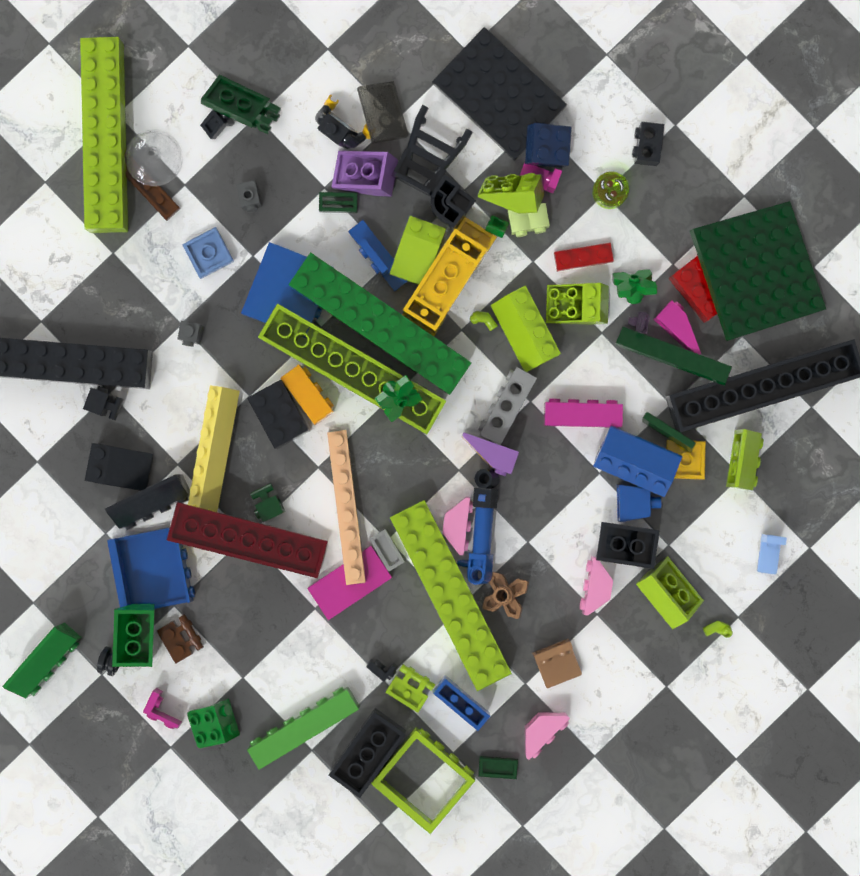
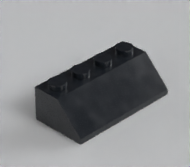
M175 474L105 508V511L119 529L126 528V530L136 527V522L142 519L146 522L154 518L153 514L158 511L162 514L172 509L171 505L177 502L185 503L189 501L190 489L183 474Z

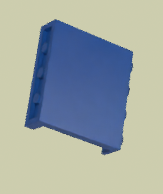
M269 242L241 314L266 323L276 305L279 304L312 324L315 318L319 319L322 308L288 285L307 256Z
M169 528L107 540L120 607L131 604H155L154 609L194 601L195 590L190 585L189 580L192 577L191 569L186 564V559H188L187 550L183 548L182 544L166 540Z

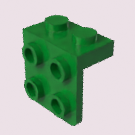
M224 699L211 706L191 710L187 713L198 748L227 743L240 736L229 699Z

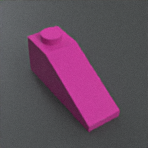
M670 301L653 320L684 349L701 355L688 317L683 311L684 307L677 301Z

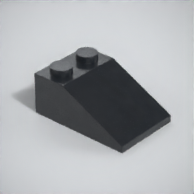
M92 443L84 481L142 491L148 486L154 454Z
M601 522L596 560L654 569L660 531Z

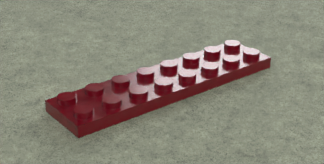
M180 502L176 503L166 539L167 541L317 579L328 543L326 540Z

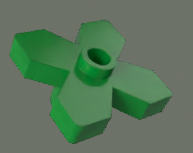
M650 269L638 270L635 274L631 275L625 272L612 273V281L617 286L618 297L626 298L630 304L641 303L644 295L657 294L656 282L652 281Z
M407 375L397 382L391 380L385 383L382 388L383 392L375 397L379 406L385 409L384 413L391 422L401 416L405 406H415L422 401V397L416 389H413L414 385Z

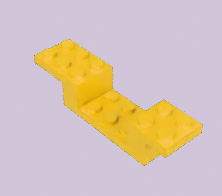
M464 217L458 228L453 230L409 299L402 315L432 336H435L446 319L450 308L473 272L481 264L497 237Z

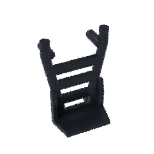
M422 105L415 117L407 149L404 150L391 176L431 197L434 189L443 178L446 169L467 145L473 132L466 129L463 136L456 139V146L454 148L420 130L421 127L426 125L425 115L429 109ZM419 138L447 153L448 156L443 160L416 145L417 139ZM413 153L437 165L438 168L432 172L412 161ZM409 168L428 178L425 184L407 176Z

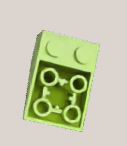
M534 173L522 176L510 174L505 177L492 175L485 178L477 195L481 199L518 214L537 213L544 197L542 175H535Z
M603 283L547 285L546 323L608 324L609 286Z

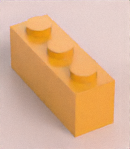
M297 365L280 379L312 423L317 425L334 412L332 410L334 405L328 397L324 399L321 394L323 390L317 382L313 383L309 377L312 375L306 366L302 368L300 365Z

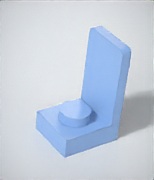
M762 534L757 566L758 572L777 574L780 546L786 545V537Z

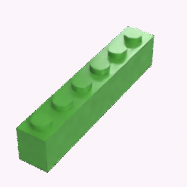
M349 687L336 689L332 692L333 696L330 698L323 697L316 702L317 706L312 709L310 707L303 709L299 712L300 716L294 719L292 716L283 722L284 725L278 729L273 727L266 732L267 736L262 739L259 736L252 740L247 751L257 768L260 770L359 710L360 705Z

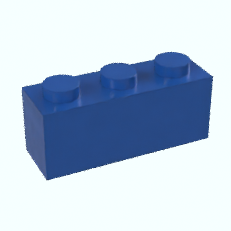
M446 675L433 689V694L477 731L489 719L490 712Z

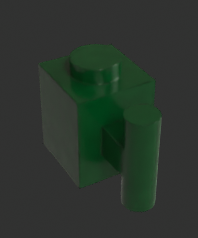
M271 483L250 493L253 500L258 497L262 500V502L255 505L256 510L254 512L258 520L262 519L263 523L286 512L278 495L269 497L268 492L274 490Z

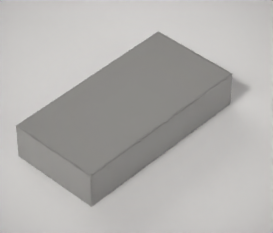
M386 529L369 538L388 572L405 562Z

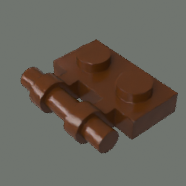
M185 614L178 618L182 624L179 627L175 621H172L157 630L159 637L175 664L193 654L190 646L194 645L197 651L204 648L200 641L202 640L201 637L195 633L191 620L188 621ZM183 630L187 632L190 638L189 641H186L181 633Z

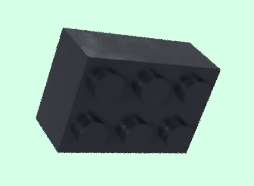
M282 380L247 398L274 449H278L310 432L308 425Z

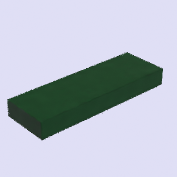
M646 412L643 416V423L688 452H692L696 442L649 412Z

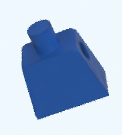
M617 485L618 522L650 517L651 508H661V497H650V491L644 488Z

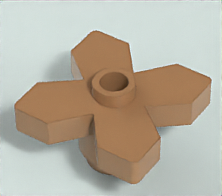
M492 572V579L489 584L493 588L494 593L485 597L482 608L495 612L503 606L507 616L519 619L523 607L516 597L527 593L529 582L516 579L508 585L504 574ZM505 592L507 593V599L504 598Z

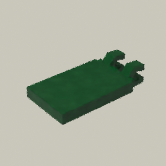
M220 74L201 98L202 105L250 128L257 127L259 131L266 134L271 131L272 127L270 125L272 120L277 122L280 118L281 108L271 103L270 98Z

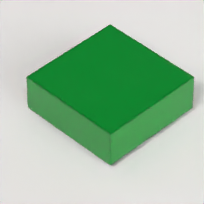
M492 215L485 231L503 238L509 222Z

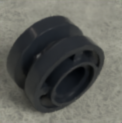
M105 646L100 653L97 662V672L103 674L107 671V675L113 677L119 667H112L113 652L111 647Z

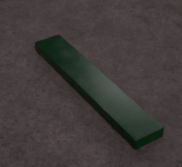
M622 327L615 345L724 386L732 369L730 365Z

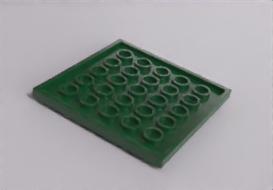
M790 201L690 230L726 341L826 310Z

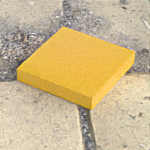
M666 440V449L682 456L674 478L705 479L706 441H694L696 445L690 453L673 441Z

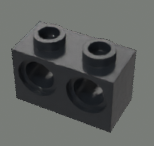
M641 122L639 127L635 128L634 139H637V145L633 146L632 158H635L634 164L657 166L660 163L665 124ZM644 131H650L653 134V138H647L644 135ZM642 150H648L651 156H643Z

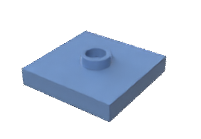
M216 227L182 244L200 279L234 262Z

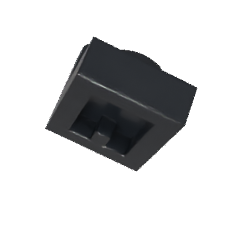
M212 110L200 126L210 139H216L226 126H233L235 122L231 118Z
M371 659L366 665L383 682L386 679L391 680L397 672L395 670V663L387 671L384 670L385 665L379 660L374 661Z

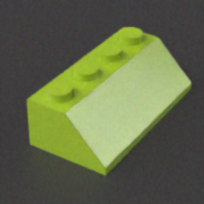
M526 285L490 305L525 372L561 354Z

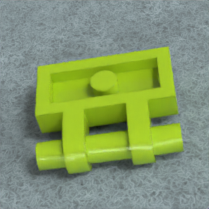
M402 664L399 671L404 673L405 676L402 679L396 675L385 693L418 713L428 698V695L422 691L425 687L432 691L435 684L429 681L430 678L427 676L423 677L415 672V669L411 666L407 667ZM410 678L420 683L417 688L408 683Z

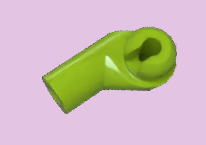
M474 311L470 316V321L473 324L478 322L485 323L490 331L498 326L488 312Z
M715 621L702 628L706 636L716 632L725 638H729L733 634L732 628L721 621Z

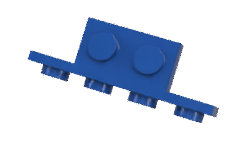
M364 220L348 231L359 245L361 255L365 259H370L372 269L376 274L380 272L394 292L408 282L390 275L394 259Z

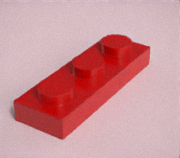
M611 243L554 252L557 272L614 262Z

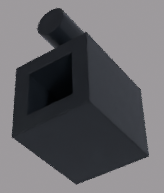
M98 386L97 389L90 388L83 409L100 416H106L107 411L110 410L109 419L116 421L124 399L116 397L114 403H111L113 395L108 393L109 389Z

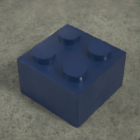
M541 123L528 125L525 164L559 168L569 166L572 127Z

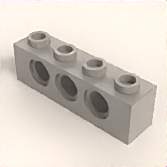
M518 367L514 371L510 370L506 377V380H508L506 387L501 386L497 397H499L496 404L492 403L487 412L490 414L488 420H483L478 429L481 431L480 436L501 445L534 385L536 377ZM512 384L520 386L521 391L519 394H513L510 391ZM503 401L511 403L510 411H504L501 408ZM498 417L502 420L500 428L493 427V418Z

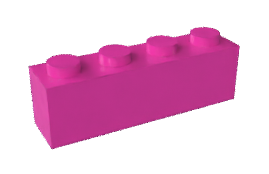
M549 399V402L544 403V426L610 428L612 425L616 428L622 427L623 404H618L617 400H606V404H600L599 400H587V403H579V399H568V403L560 402V399Z

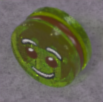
M606 172L600 175L592 189L594 201L604 209L618 208L624 203L629 194V184L626 178L617 172Z

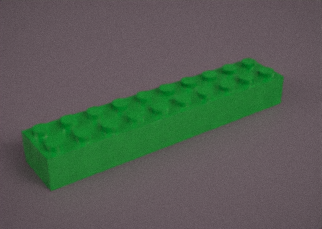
M311 252L288 284L291 288L448 395L452 393L472 364L462 355Z

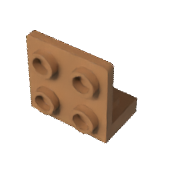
M569 639L532 652L546 688H551L582 675Z

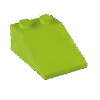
M410 216L390 275L419 285L439 253L446 228Z

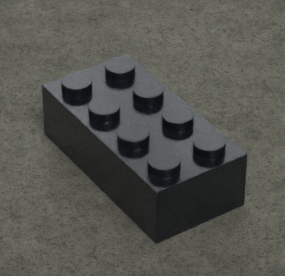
M374 708L333 765L328 776L361 798L405 737L406 730Z

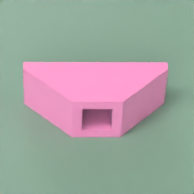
M465 497L447 511L444 516L442 533L459 555H463L464 551H468L469 540H465L466 532H470L471 521H468V513H472L473 502L470 501V497Z
M591 556V560L587 561L586 571L589 572L588 579H584L583 583L585 597L581 598L580 610L587 616L610 600L613 579L601 562Z
M538 712L525 725V755L528 760L532 757L536 758L541 753V748L554 740L556 737L554 734L559 729L562 731L568 726L570 718L566 713Z

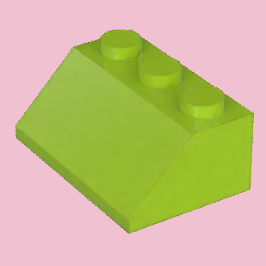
M746 429L734 431L726 487L753 491L754 487L757 486L758 476H756V469L759 468L761 458L758 457L759 449H762L764 439L761 438L762 433Z
M668 556L660 561L654 569L644 574L636 584L672 629L689 621L704 602Z

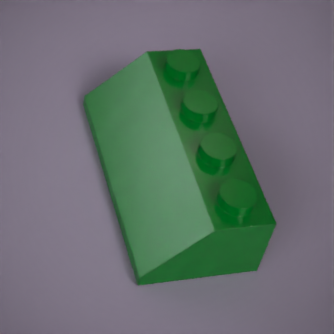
M66 623L53 627L2 687L25 699L31 695L33 697L36 696L42 689L40 685L44 681L48 682L55 674L53 670L57 666L61 667L66 662L67 658L65 656L69 652L73 653L79 647L78 641L82 637Z

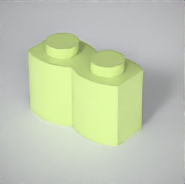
M541 203L537 213L518 214L511 210L507 212L511 235H516V237L526 236L527 232L535 231V234L544 233L550 227L546 203Z

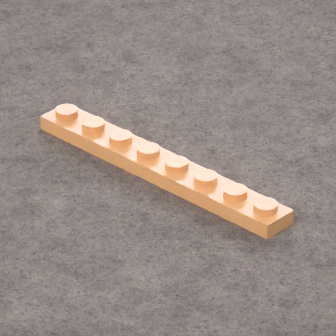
M347 430L327 432L346 585L366 583Z

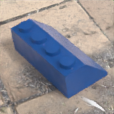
M611 425L595 457L593 467L665 497L674 480L682 456Z

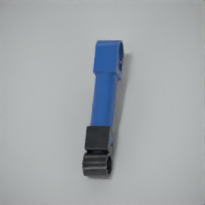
M480 469L475 474V483L480 488H474L473 507L476 508L472 553H469V560L457 561L458 566L468 568L467 578L474 585L487 584L492 579L494 555L491 554L494 508H497L498 489L492 488L498 485L499 475L491 469ZM487 474L489 476L488 483L485 482V476ZM479 570H480L481 573H482V578H481V579L478 578V571H479Z

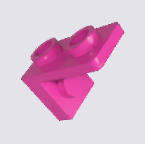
M524 163L520 176L528 173L541 174L543 189L554 193L562 171L555 168L554 172H550L535 165Z
M154 689L143 713L147 714L146 716L151 720L157 721L158 719L164 722V725L170 729H178L182 721L155 709L160 707L164 698L161 697L162 690Z

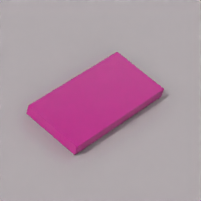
M372 546L362 551L366 583L346 585L343 564L307 588L328 620L392 578Z

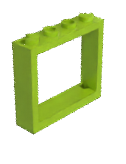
M415 727L384 764L371 784L431 834L475 782V776L470 767L467 765L463 767L459 763L460 760L453 753L449 755L439 741L436 740L434 742L430 739V734L427 731ZM416 739L466 780L433 820L428 818L383 779Z

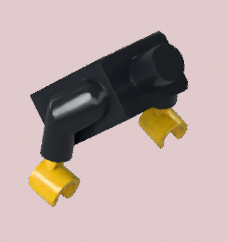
M329 95L315 116V121L319 125L317 129L338 146L346 149L355 148L366 139H371L375 128L370 130L368 129L370 124H365L362 132L358 133L331 112L335 109L339 100L334 102L331 100L332 95Z

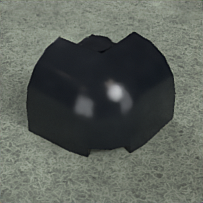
M444 175L431 195L430 207L437 219L454 230L460 225L476 200L461 190V185L447 175Z

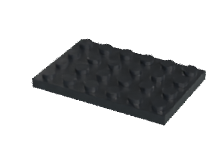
M485 27L432 81V84L514 161L526 150L528 125L534 123L550 124L567 106L554 91Z

